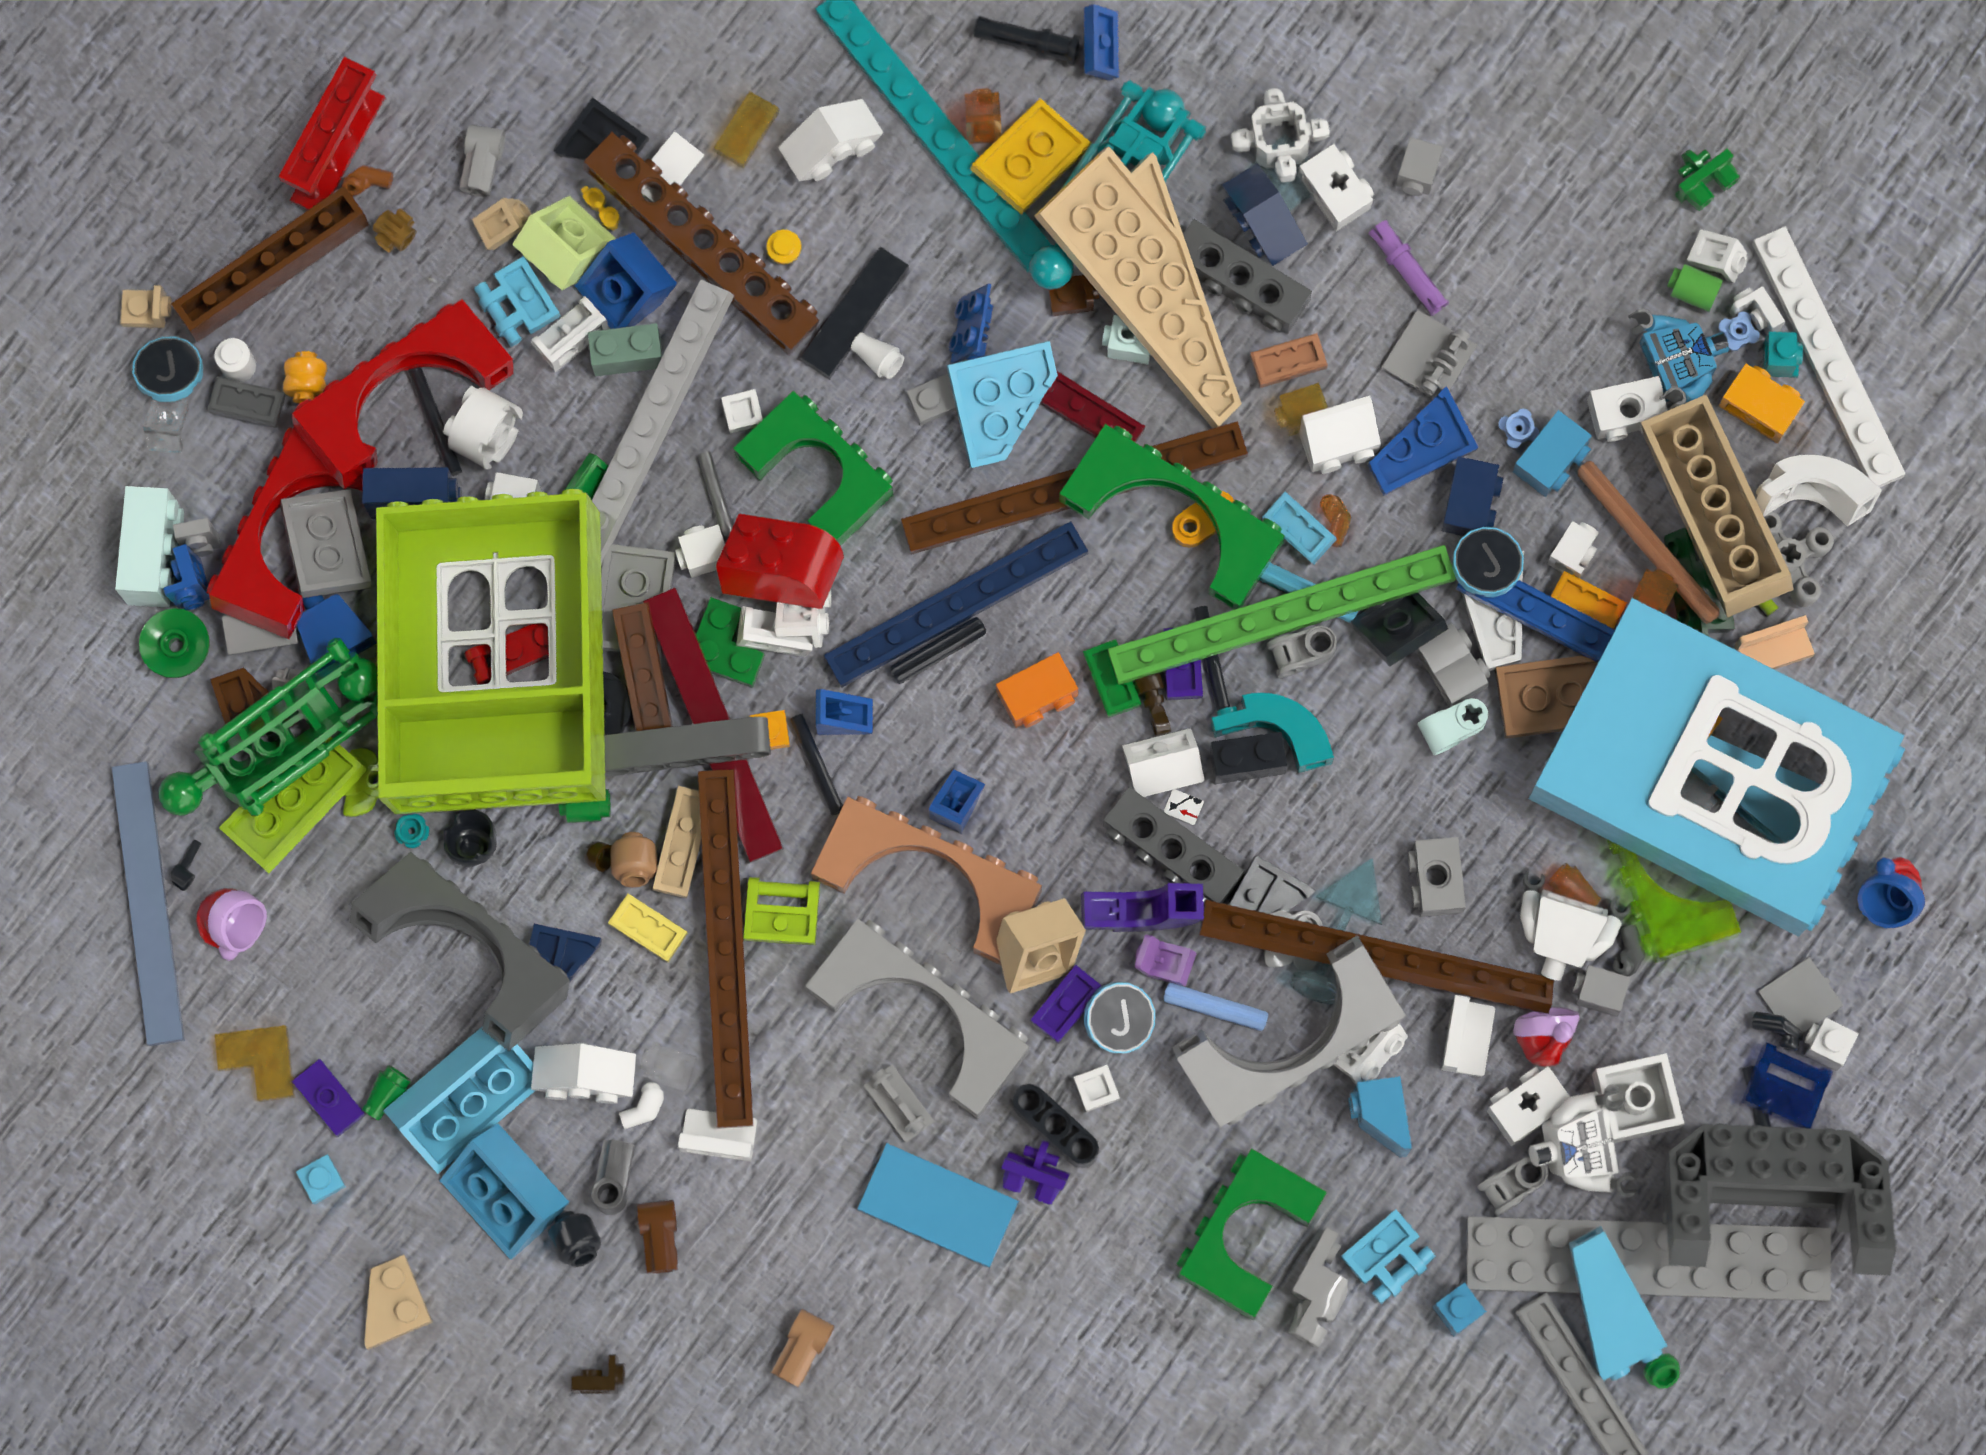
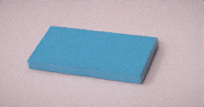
M887 1143L858 1206V1211L990 1268L1019 1201Z

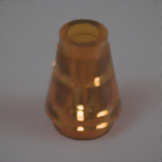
M1567 862L1552 875L1547 883L1553 888V893L1597 906L1601 900V897L1597 895V892L1576 866L1571 867Z

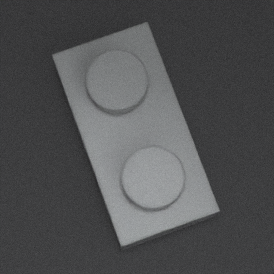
M948 374L906 391L920 425L957 411Z
M208 518L173 525L175 539L180 546L187 544L198 557L210 555L213 553V549L221 548L219 534Z

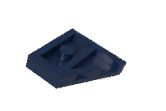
M534 923L529 944L535 947L541 957L552 966L560 967L571 982L601 946L602 939Z

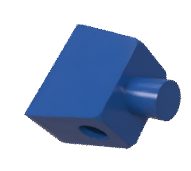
M334 594L326 600L323 595L303 598L306 611L303 612L297 627L311 664L328 652L326 649L327 643L333 638H341L349 649V654L352 652L360 654L377 644L368 628L339 594ZM333 659L325 666H323L321 669H319L316 673L321 672L322 670H324L331 664L335 663L336 661Z

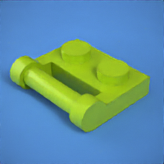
M749 877L744 941L816 946L820 882L809 881V884L760 881V878ZM759 895L808 898L807 907L758 904Z

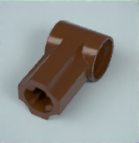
M674 1200L638 1203V1224L640 1235L643 1236L647 1274L678 1271L677 1247L674 1233L677 1232V1220Z

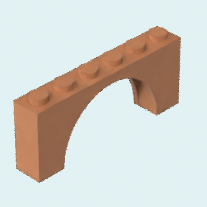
M857 796L856 800L847 797L811 872L812 879L845 894L854 878L864 868L884 856L904 851H918L941 857L963 873L976 894L980 908V925L977 939L973 946V952L1001 965L996 939L1002 920L1012 912H1022L1035 907L1042 892V885L1037 883L1038 878L1024 870H1019L1016 874L1005 869L1006 863L991 855H986L985 859L972 854L974 849L963 842L954 840L953 844L940 839L941 833L930 827L922 825L921 829L915 828L907 824L909 821L907 817L897 812L890 811L888 815L875 809L877 804L864 797Z

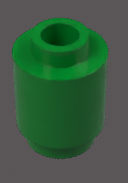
M605 789L606 801L559 804L560 816H566L567 823L602 821V818L611 817L609 789Z

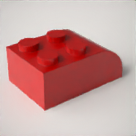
M738 514L718 559L716 568L723 594L823 609L843 561L844 554L838 541L829 533L816 526Z

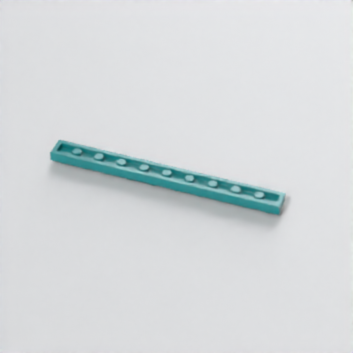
M826 0L815 10L819 18L1027 273L1030 272L1029 263L1034 253L1042 247L1052 244L1025 212L1021 215L970 170L972 164L980 156L853 0Z

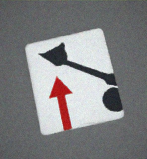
M1173 789L1164 812L1194 825L1204 801Z

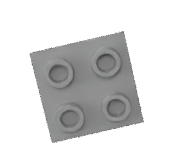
M1417 310L1383 364L1382 369L1434 399L1446 386L1450 391L1478 345L1468 340L1470 335L1466 331L1458 328L1455 332Z

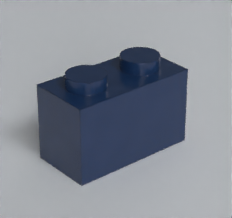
M1458 456L1442 532L1465 536L1468 532L1481 527H1494L1497 510L1490 509L1493 496L1500 497L1504 477L1497 476L1498 464Z

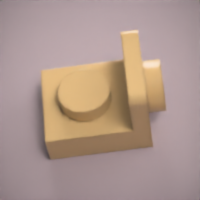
M502 198L473 218L472 221L486 248L495 250L520 233L531 212L526 204L520 200Z
M154 285V290H123L121 325L123 327L165 328V317L171 316V297L167 296L162 286Z

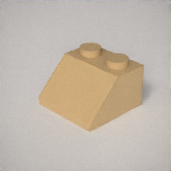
M1065 898L1054 902H1043L1037 907L1026 911H1015L1003 918L996 941L1006 988L1010 994L1066 976L1073 969L1086 929Z

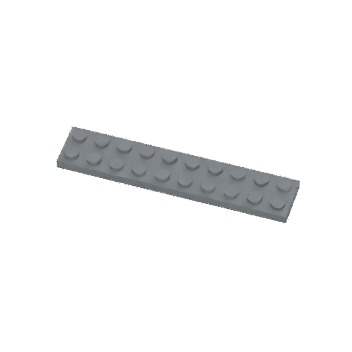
M1467 1217L1466 1285L1471 1291L1580 1294L1569 1243L1601 1226L1640 1296L1831 1301V1228L1710 1224L1711 1243L1706 1267L1669 1266L1667 1224Z

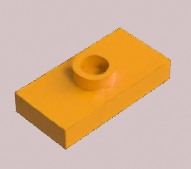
M1566 571L1562 573L1551 594V597L1613 629L1627 602Z

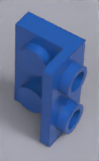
M187 544L175 547L173 552L176 559L171 561V566L177 581L181 580L182 582L164 587V594L179 609L194 610L200 608L205 604V600L210 599L209 594H207L209 584L202 561Z

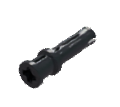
M978 16L974 29V38L1034 51L1039 58L1045 59L1049 56L1065 60L1071 66L1076 61L1080 45L1079 35L1069 37L1053 33L1051 28L1042 29V31L1033 30L1006 22L991 20L983 16Z

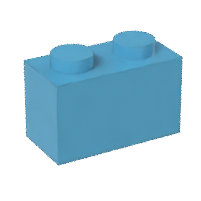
M1558 410L1515 463L1513 473L1545 497H1547L1552 489L1559 492L1570 477L1566 473L1573 463L1579 466L1592 450L1588 447L1592 435Z

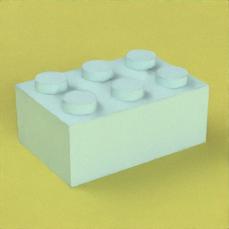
M125 486L115 590L127 605L170 608V600L165 596L163 588L177 583L176 577L173 576L171 561L176 559L173 548L180 546V544L176 542L173 525L184 523V510L179 508L178 501L175 500L168 488Z

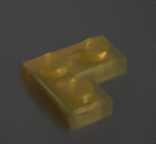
M286 1025L214 1034L217 1064L220 1072L254 1067L257 1100L259 1102L295 1098L289 1035Z

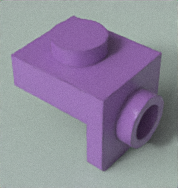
M1146 934L1142 944L1139 945L1136 951L1135 968L1150 978L1186 986L1197 953L1189 948L1159 941L1154 936Z

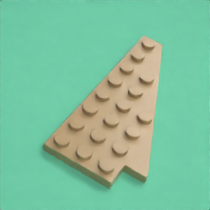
M1106 147L1035 215V218L1212 428L1219 427L1241 405V401L1158 160L1154 153H1150L1129 171L1110 147Z

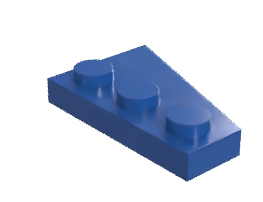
M1447 386L1369 462L1368 467L1383 496L1456 461L1458 456L1464 457L1479 448Z

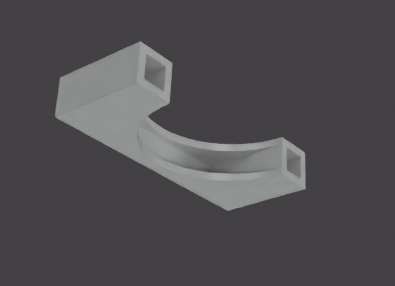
M857 918L805 986L807 992L835 1013L848 999L857 993L880 984L905 983L921 987L936 995L949 1007L956 1017L964 1039L962 1068L955 1085L949 1092V1098L979 1119L1030 1052V1046L1026 1044L1028 1038L1013 1026L1007 1030L997 1022L1000 1017L987 1006L982 1004L978 1008L968 1001L971 995L959 985L954 983L949 987L941 981L942 973L927 962L921 966L911 957L914 953L904 944L896 941L893 945L882 937L885 931L869 919L864 923Z
M1358 936L1353 937L1327 953L1336 979L1335 1007L1330 1021L1322 1034L1302 1052L1278 1061H1249L1238 1058L1221 1049L1208 1037L1203 1029L1172 1047L1177 1060L1220 1128L1226 1124L1233 1125L1245 1117L1247 1111L1257 1105L1261 1107L1271 1103L1280 1091L1287 1087L1294 1088L1299 1086L1308 1078L1307 1075L1319 1068L1326 1069L1338 1061L1340 1055L1350 1049L1355 1051L1362 1048L1369 1042L1370 1037L1380 1031L1387 1032L1392 1030L1400 1023V1019L1406 1016Z

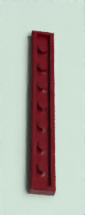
M677 588L644 600L643 603L649 602L654 630L693 724L731 720ZM748 760L710 764L712 771L734 769L737 831L749 861L752 863L783 850L784 847Z

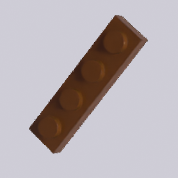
M649 602L612 609L636 731L673 727Z

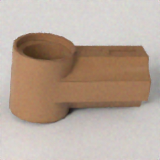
M802 1309L789 1331L787 1337L789 1340L771 1373L799 1388L811 1368L816 1355H820L826 1346L835 1326Z

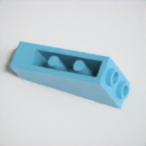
M1712 735L1707 739L1710 747L1754 769L1761 768L1766 760ZM1702 759L1697 760L1690 771L1693 777L1724 802L1733 785V775ZM1781 766L1778 767L1775 774L1779 782L1802 792L1813 791L1822 785ZM1756 786L1747 788L1735 812L1772 843L1783 844L1793 840L1799 833L1801 825L1800 816L1796 809L1789 803Z
M1599 1226L1570 1242V1252L1595 1366L1602 1380L1604 1381L1609 1377L1611 1381L1617 1380L1631 1371L1629 1368L1631 1365L1641 1360L1643 1363H1648L1661 1356L1663 1353L1661 1349L1666 1347L1667 1344L1602 1227Z

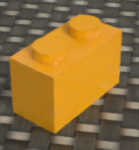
M1745 364L1723 396L1719 407L1778 444L1805 401L1800 398V393L1793 387L1786 384L1781 386L1771 380V375L1763 368L1756 365L1751 367Z

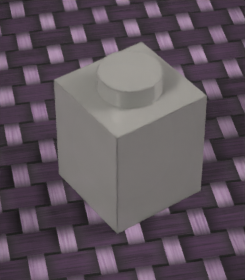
M1410 137L1396 186L1402 187V190L1410 195L1421 196L1422 193L1430 195L1443 146Z
M1588 965L1584 974L1578 973L1572 990L1573 994L1578 995L1575 1005L1617 1017L1623 1006L1630 977Z

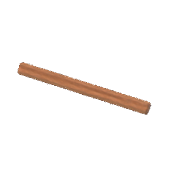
M1587 461L1577 470L1578 477L1699 618L1706 624L1715 620L1720 615L1718 606L1592 461Z

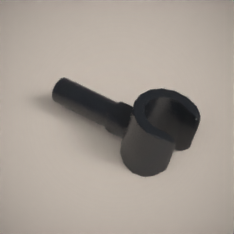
M193 840L181 864H177L171 871L172 883L182 891L187 890L195 879V875L188 868L191 866L201 845L197 840Z

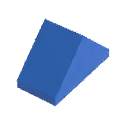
M817 689L816 729L818 735L873 734V699Z
M953 769L929 807L930 819L962 834L985 784Z

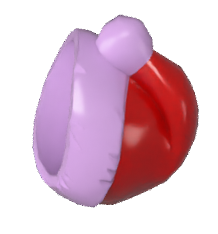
M223 888L210 893L201 902L197 911L196 924L203 941L219 949L223 959L231 961L239 952L250 948L261 935L265 927L267 911L260 900L242 890Z
M1551 1007L1549 1014L1530 1011L1518 1017L1515 1021L1513 1032L1526 1059L1540 1067H1553L1561 1063L1562 1055L1571 1043L1573 1034L1576 1032L1579 1013L1567 1008Z

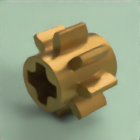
M401 208L395 214L390 210L384 211L373 226V231L377 233L374 238L377 241L376 243L388 253L394 247L399 251L405 250L416 235V230L412 228L415 223L412 220L413 217Z

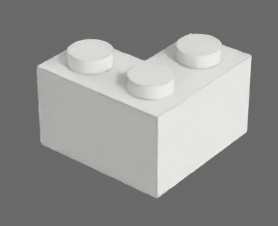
M863 99L818 107L778 148L799 181L809 179L820 181L832 173L833 169L831 167L837 161L855 154L857 157H861L873 150L875 147L874 142L883 134V131Z
M582 1043L535 1047L531 1090L545 1092V1098L553 1100H566L567 1094L568 1097L588 1099L590 1095L596 1096V1102L616 1104L618 1098L632 1097L636 1054Z

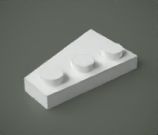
M1522 571V573H1521V575H1520V577H1519V579H1518V580H1520V581H1522V582H1523V571ZM1462 593L1482 660L1488 670L1492 671L1496 667L1520 663L1522 655V623Z

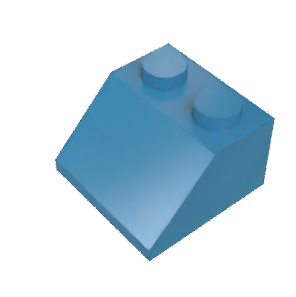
M1401 1077L1357 1082L1354 1091L1348 1097L1351 1119L1357 1118L1360 1129L1398 1157H1407L1412 1146Z

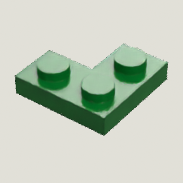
M711 597L696 634L711 673L753 688L765 658V653L753 648L736 646L737 643L733 641L739 628L741 607Z

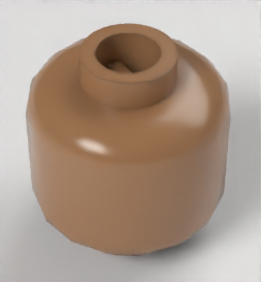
M628 832L611 845V873L622 885L626 887H642L649 883V880L656 875V845L651 839L643 837L639 832Z

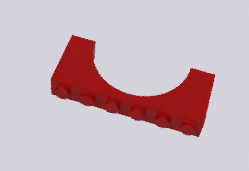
M463 299L455 304L445 305L438 311L436 317L427 323L415 325L406 337L397 343L391 342L387 344L378 356L369 362L362 361L354 367L351 374L340 381H332L324 388L323 393L312 400L306 399L295 408L292 413L294 430L343 489H346L363 477V468H372L371 454L364 446L358 432V421L366 399L385 379L412 368L437 367L457 372L473 381L480 388L483 387L490 391L514 374L513 358Z
M289 427L284 434L282 440L283 449L279 457L274 456L267 470V476L269 477L264 487L260 485L255 491L252 500L254 507L250 515H244L237 529L239 536L234 546L229 545L225 550L222 559L224 566L219 576L214 574L207 588L212 609L289 640L304 612L302 595L293 592L279 582L265 564L261 554L264 530L272 515L280 507L281 499L292 498L299 493L318 487L341 486L292 427ZM363 443L371 454L372 468H375L378 463L376 447ZM363 477L351 484L349 488L363 491Z

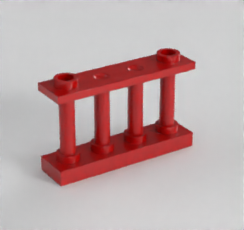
M343 57L278 176L281 182L296 188L290 198V202L309 210L335 192L385 100L384 95L370 89L377 76L374 70Z

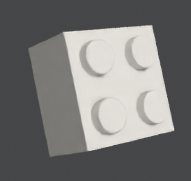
M1667 1053L1598 1068L1592 1074L1595 1090L1599 1095L1603 1094L1607 1086L1617 1085L1620 1088V1092L1609 1095L1608 1099L1611 1101L1624 1100L1620 1110H1608L1614 1143L1680 1129L1684 1124Z

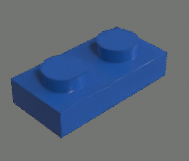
M1095 4L1084 7L1085 74L1108 81L1119 78L1118 12Z

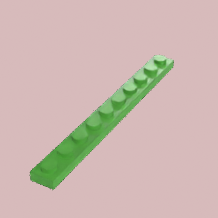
M1443 545L1109 648L1107 652L1117 683L1120 685L1455 581L1456 577L1447 549Z

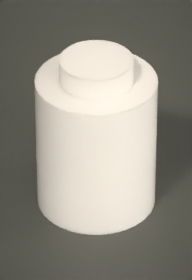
M229 338L217 346L215 361L226 379L246 382L254 375L256 361L248 346L242 340Z

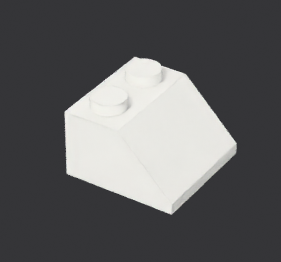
M1370 396L1302 416L1299 435L1311 472L1321 470L1322 474L1331 473L1340 469L1342 463L1354 460L1355 464L1364 463L1372 460L1375 457L1374 454L1379 453L1381 443Z

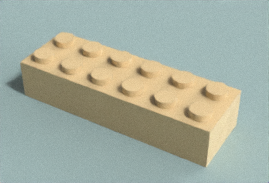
M1707 394L1642 421L1644 439L1727 618L1792 591L1791 573Z

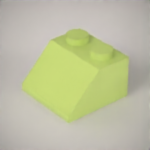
M567 196L531 214L512 245L523 254L526 260L532 262L544 273L551 283L564 290L577 283L606 244L616 238L573 198Z

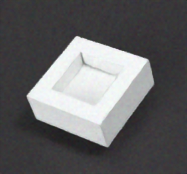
M755 389L721 397L730 434L755 428L763 420Z
M1108 1065L1074 1077L1086 1112L1120 1100Z

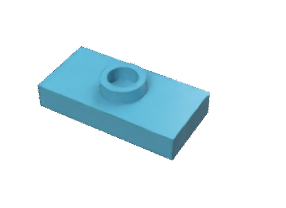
M1286 492L1261 517L1263 519L1267 518L1279 525L1282 529L1280 533L1285 535V539L1313 565L1337 540L1329 530Z

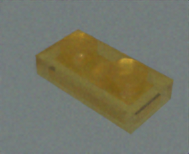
M749 91L716 143L714 152L744 169L780 112L779 107Z

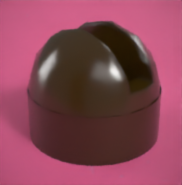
M599 841L588 844L586 846L588 848L586 855L583 854L585 863L590 868L600 872L608 870L611 866V845Z

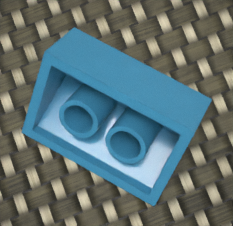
M498 1123L471 1140L439 1180L510 1260L516 1257L548 1228L570 1203Z

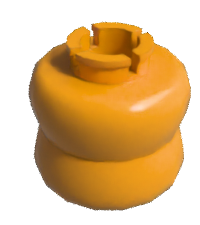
M296 352V357L288 358L284 363L285 379L283 392L287 396L293 397V402L297 404L306 399H314L323 393L326 387L327 364L322 359L316 358L317 354L314 352Z

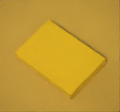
M1040 98L972 164L970 170L1022 215L1086 152L1091 142Z

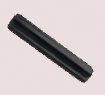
M974 617L892 665L890 672L898 684H902L986 634V628L978 617Z

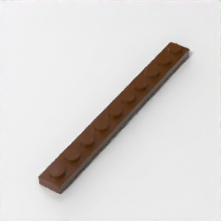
M1238 421L1152 446L1162 454L1161 459L1172 466L1175 462L1179 463L1192 473L1248 457ZM1076 468L902 518L901 523L911 555L1071 509L1061 503L1059 498L1060 492ZM1139 488L1130 489V490L1124 491V492H1122V493H1126V492H1129V491H1133V490H1136V489H1139Z
M734 769L698 771L717 1129L753 1127Z
M1205 900L1204 920L1201 921L1199 932L1201 936L1330 965L1331 962L1327 953L1353 937L1358 936L1383 977L1549 1014L1552 1007L1554 980L1545 976L1210 900Z

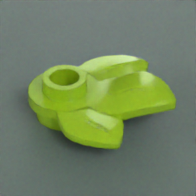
M366 748L350 751V754L367 771L344 795L346 799L343 815L346 817H357L370 812L378 800V783L373 784L374 778L378 775V758L374 752Z

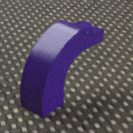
M1167 883L1161 888L1148 891H1084L1081 893V923L1085 929L1113 930V932L1157 931L1190 926L1204 920L1203 884Z

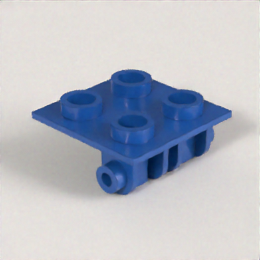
M989 283L963 296L957 303L955 309V318L958 319L957 328L949 344V351L952 352L950 364L957 363L963 359L970 360L985 356L987 343L982 341H987L988 335L983 333V331H989L990 329L988 324L991 322L993 305L990 304L991 298H989L991 284Z

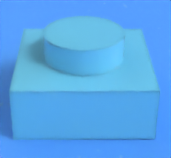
M328 1154L296 1171L314 1205L346 1187Z

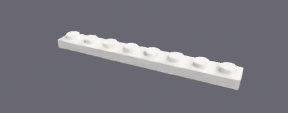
M1786 226L1755 239L1752 245L1795 333H1797L1800 344L1803 345V350L1862 472L1879 488L1903 478L1906 473Z

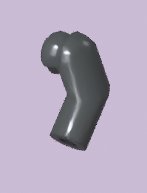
M1636 924L1619 930L1625 948L1613 963L1614 971L1627 977L1636 973L1646 956Z

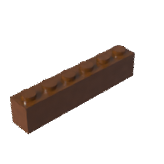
M343 186L175 300L171 305L196 342H199L369 226L368 220L347 188Z

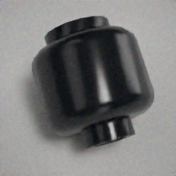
M573 1211L564 1212L556 1217L555 1224L548 1232L553 1250L558 1260L563 1264L581 1267L592 1262L597 1257V1251L601 1246V1238L592 1219L588 1215L583 1213L575 1214Z

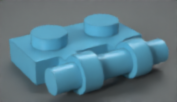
M524 256L494 274L500 285L496 289L491 291L486 282H482L474 288L480 298L478 301L484 312H489L496 323L495 330L500 337L506 339L510 347L517 345L522 340L516 330L520 325L525 324L529 332L533 334L561 317L558 309ZM507 298L516 310V312L509 316L506 315L500 305Z
M1395 1209L1347 1250L1341 1258L1364 1285L1374 1276L1380 1280L1382 1284L1372 1292V1295L1382 1304L1391 1295L1393 1297L1397 1296L1402 1291L1401 1286L1415 1274L1420 1276L1427 1270L1426 1265L1436 1256L1427 1246L1415 1254L1409 1246L1420 1236ZM1398 1255H1401L1406 1264L1391 1275L1385 1267Z

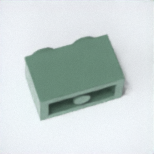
M657 323L588 332L591 365L595 377L657 369L662 359L661 335Z

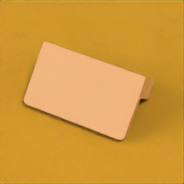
M1806 615L1742 636L1734 645L1735 650L1774 670L1811 658L1815 654L1805 629L1808 624Z

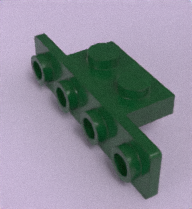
M1681 528L1665 535V546L1720 610V615L1709 624L1704 623L1671 585L1676 609V620L1709 636L1708 633H1727L1735 630L1733 615L1727 618L1702 562L1696 561L1694 545L1687 529Z

